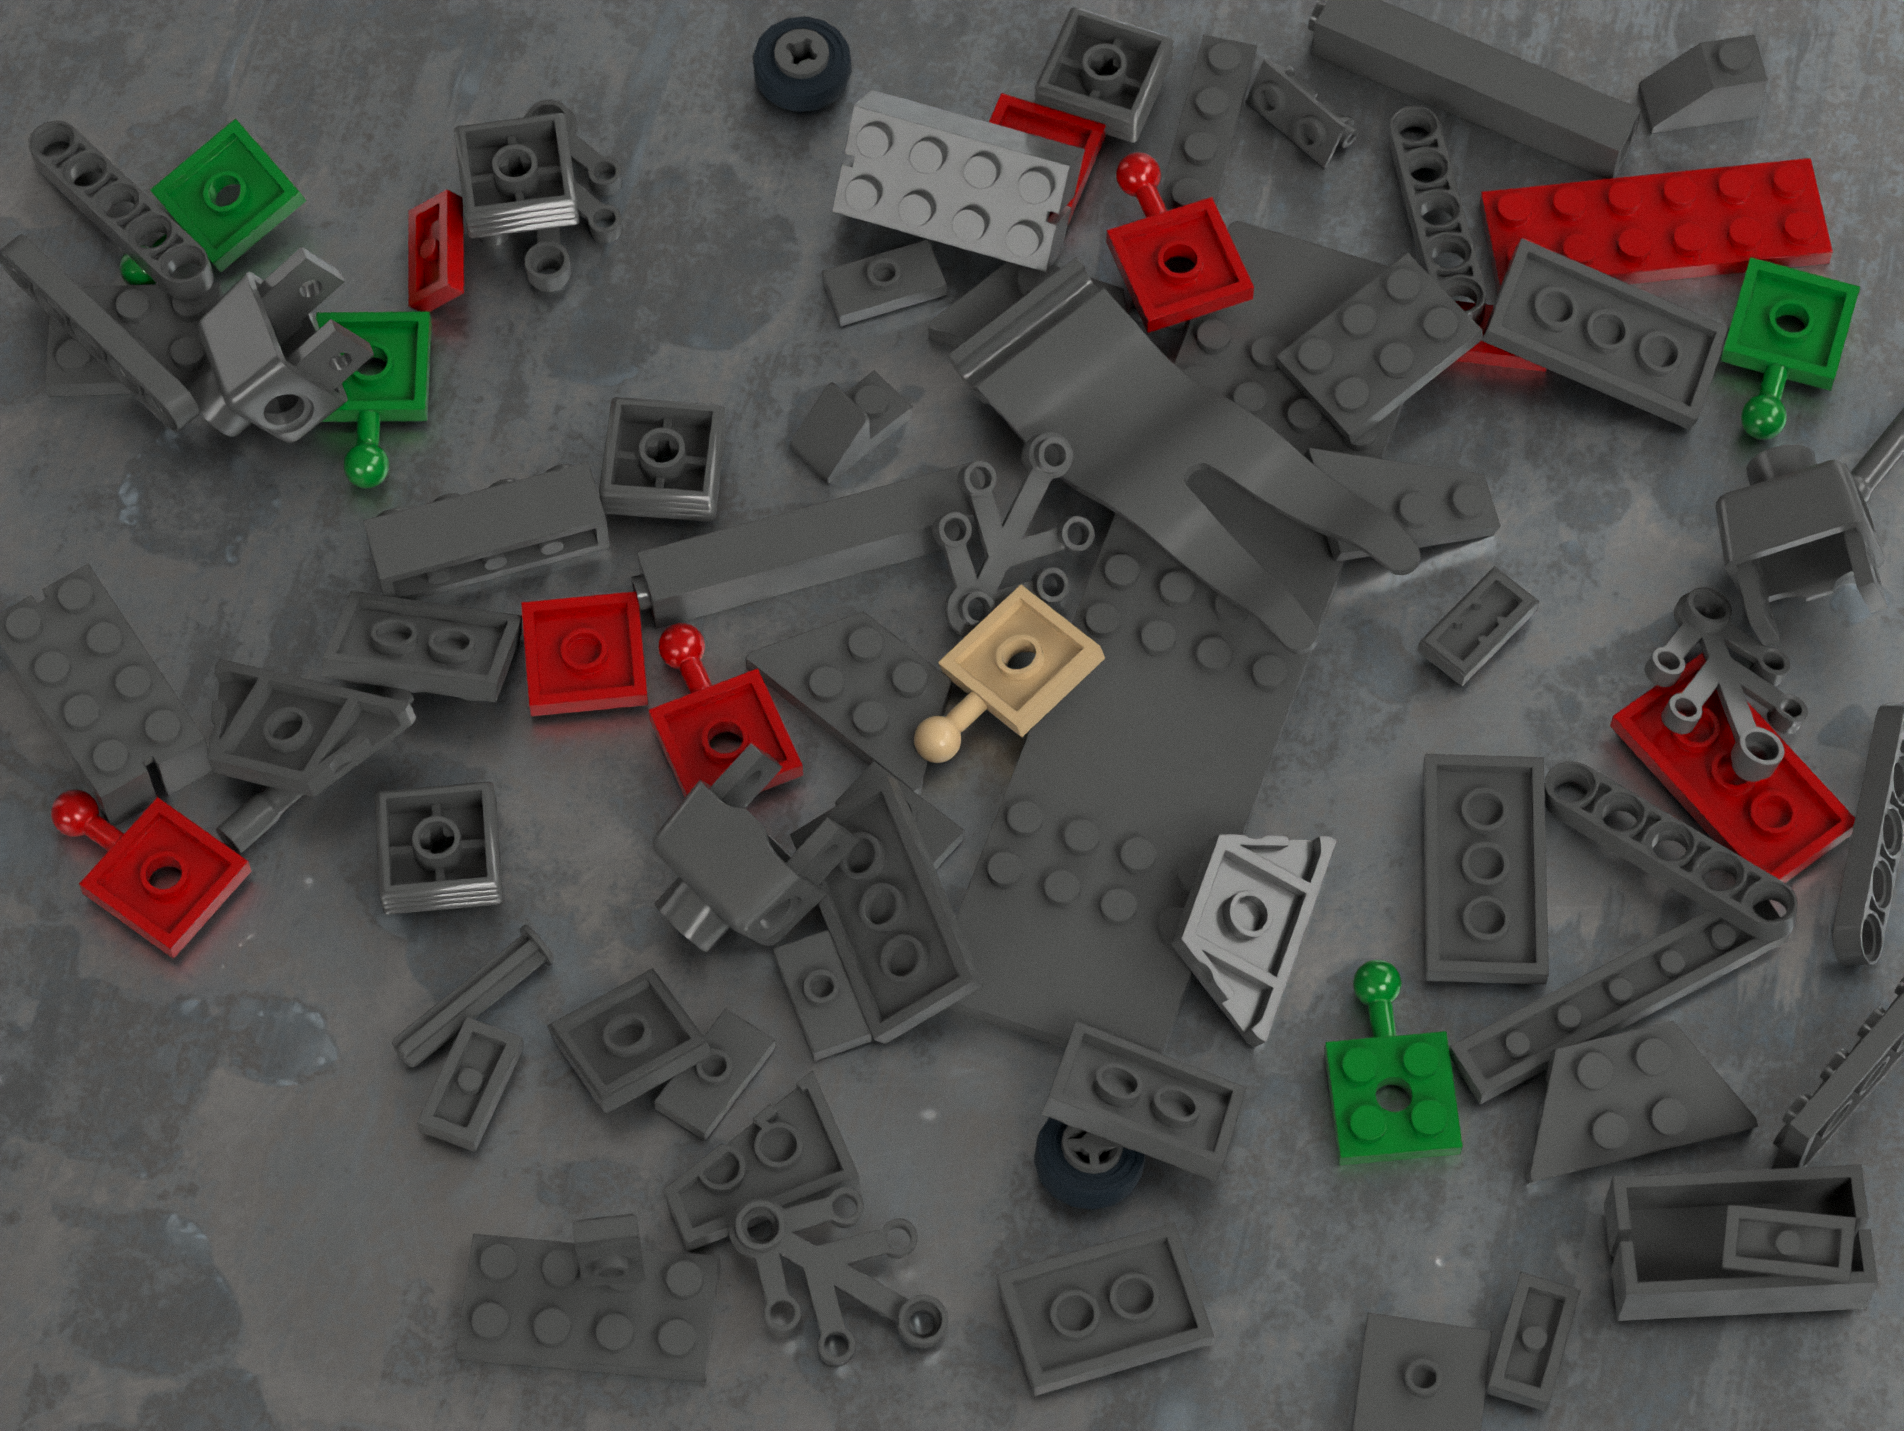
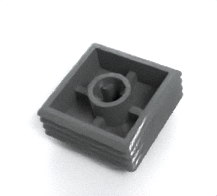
M1073 7L1068 13L1035 86L1034 103L1105 124V134L1132 143L1137 142L1172 64L1174 40L1171 37Z
M563 113L455 127L454 136L467 233L470 238L564 227L579 223L566 117ZM514 174H522L520 177H511Z
M614 397L611 400L599 485V497L604 513L713 521L716 517L727 430L725 407L718 404ZM660 456L671 457V460L668 462L659 463Z
M477 782L387 790L375 793L379 896L385 914L489 906L502 903L503 891L498 813L493 783ZM445 842V852L432 854L434 843Z

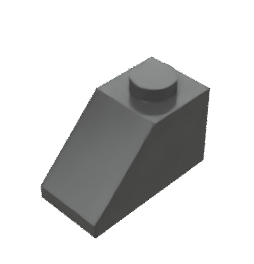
M1755 35L1701 42L1640 81L1638 90L1651 134L1758 118L1768 78Z

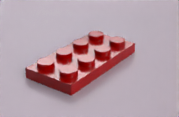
M1701 653L1685 665V669L1675 685L1671 687L1654 686L1613 715L1610 727L1715 842L1786 883L1850 837L1855 817L1748 701L1747 703L1756 727H1761L1774 733L1784 746L1783 759L1774 773L1766 779L1751 782L1742 779L1734 772L1731 749L1736 742L1716 689L1702 706V716L1690 733L1678 734L1665 726L1661 718L1662 711L1670 698L1675 694L1682 693L1705 664L1706 660L1703 653Z

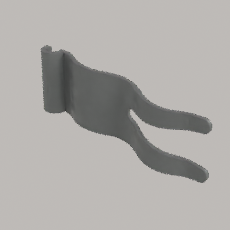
M1077 257L948 354L953 367L973 394L984 404L987 405L989 403L1024 443L1035 435L1047 432L1060 434L1069 442L1073 452L1072 464L1069 470L1059 477L1079 493L1106 506L1137 527L1200 581L1258 620L1291 653L1304 654L1316 647L1319 641L1316 625L1291 592L1267 572L1234 539L1200 499L1186 486L1190 475L1195 471L1210 469L1224 476L1251 496L1291 520L1323 535L1358 548L1395 575L1409 574L1420 563L1421 556L1418 545L1388 514L1332 479L1255 415L1223 395L1200 385L1173 364L1105 288L1099 290L1094 285L1085 270V266ZM1048 445L1044 451V458L1049 465L1054 466L1058 462L1059 453L1054 446Z

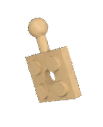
M1023 585L1018 586L938 662L942 673L968 695L946 717L932 716L918 725L914 734V745L918 754L923 759L932 763H943L952 759L957 754L961 745L960 733L969 727L985 710H988L1020 737H1023L1105 659L1101 646ZM1020 652L1036 654L1032 663L1025 668L1011 669L1007 667L1009 660Z

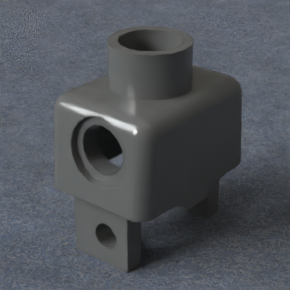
M300 247L265 280L251 272H247L201 317L198 322V333L211 367L191 385L189 390L201 414L213 427L225 435L237 437L248 426L254 424L281 441L293 443L301 439L347 402L348 398L342 383L369 360L374 353L369 342L332 319L319 328L317 320L312 314V311L344 283L341 272L305 248ZM316 280L311 285L302 286L307 281Z
M1802 445L1772 447L1752 458L1746 467L1750 486L1720 496L1716 502V514L1725 569L1744 601L1748 621L1762 645L1766 646L1780 641L1771 606L1772 601L1789 597L1810 601L1834 593L1839 585L1852 577L1855 578L1857 589L1870 613L1888 608L1878 568L1886 562L1867 504L1856 486L1847 465L1837 459L1817 464L1814 452Z
M752 743L748 745L712 786L699 780L653 838L655 853L679 876L654 903L655 907L680 933L705 952H708L729 928L764 946H771L779 942L828 894L820 883L859 842L846 828L827 817L791 856L767 833L766 827L746 809L753 799L783 768L771 755Z

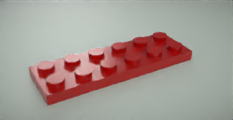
M1811 158L1482 191L1479 202L1497 296L1514 250L1521 238L1628 284L1746 273L1750 257L1789 268L1830 264L1833 253Z

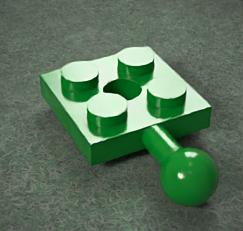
M236 118L150 189L178 222L177 224L205 250L209 260L220 273L307 201ZM228 185L240 186V194L236 201L227 206L216 205L217 195L224 187ZM162 235L151 246H139L143 248L157 247L166 240L167 235ZM126 253L123 254L119 269L123 280L128 285L157 284Z
M1750 257L1720 360L1721 362L1764 373L1759 394L1748 400L1741 412V423L1748 435L1758 440H1769L1778 436L1783 431L1787 422V412L1781 402V397L1787 379L1829 391L1832 390L1860 286ZM1784 315L1795 316L1804 323L1805 329L1795 333L1787 332L1778 326L1776 319Z
M316 312L319 328L332 319L369 342L374 353L371 358H379L387 363L384 370L376 375H364L357 370L342 383L348 398L347 402L322 421L357 422L356 445L345 456L344 472L348 480L355 486L365 489L374 488L386 479L390 468L387 454L379 447L380 422L427 421L432 331L430 312Z
M1374 959L1365 962L1357 969L1353 978V988L1357 998L1369 1006L1372 1038L1325 1042L1324 1046L1339 1166L1461 1155L1463 1149L1447 1031L1397 1036L1392 1002L1398 997L1402 983L1398 970L1385 960ZM1397 1085L1407 1092L1410 1104L1404 1110L1398 1112L1388 1111L1379 1105L1376 1099V1092L1383 1086Z

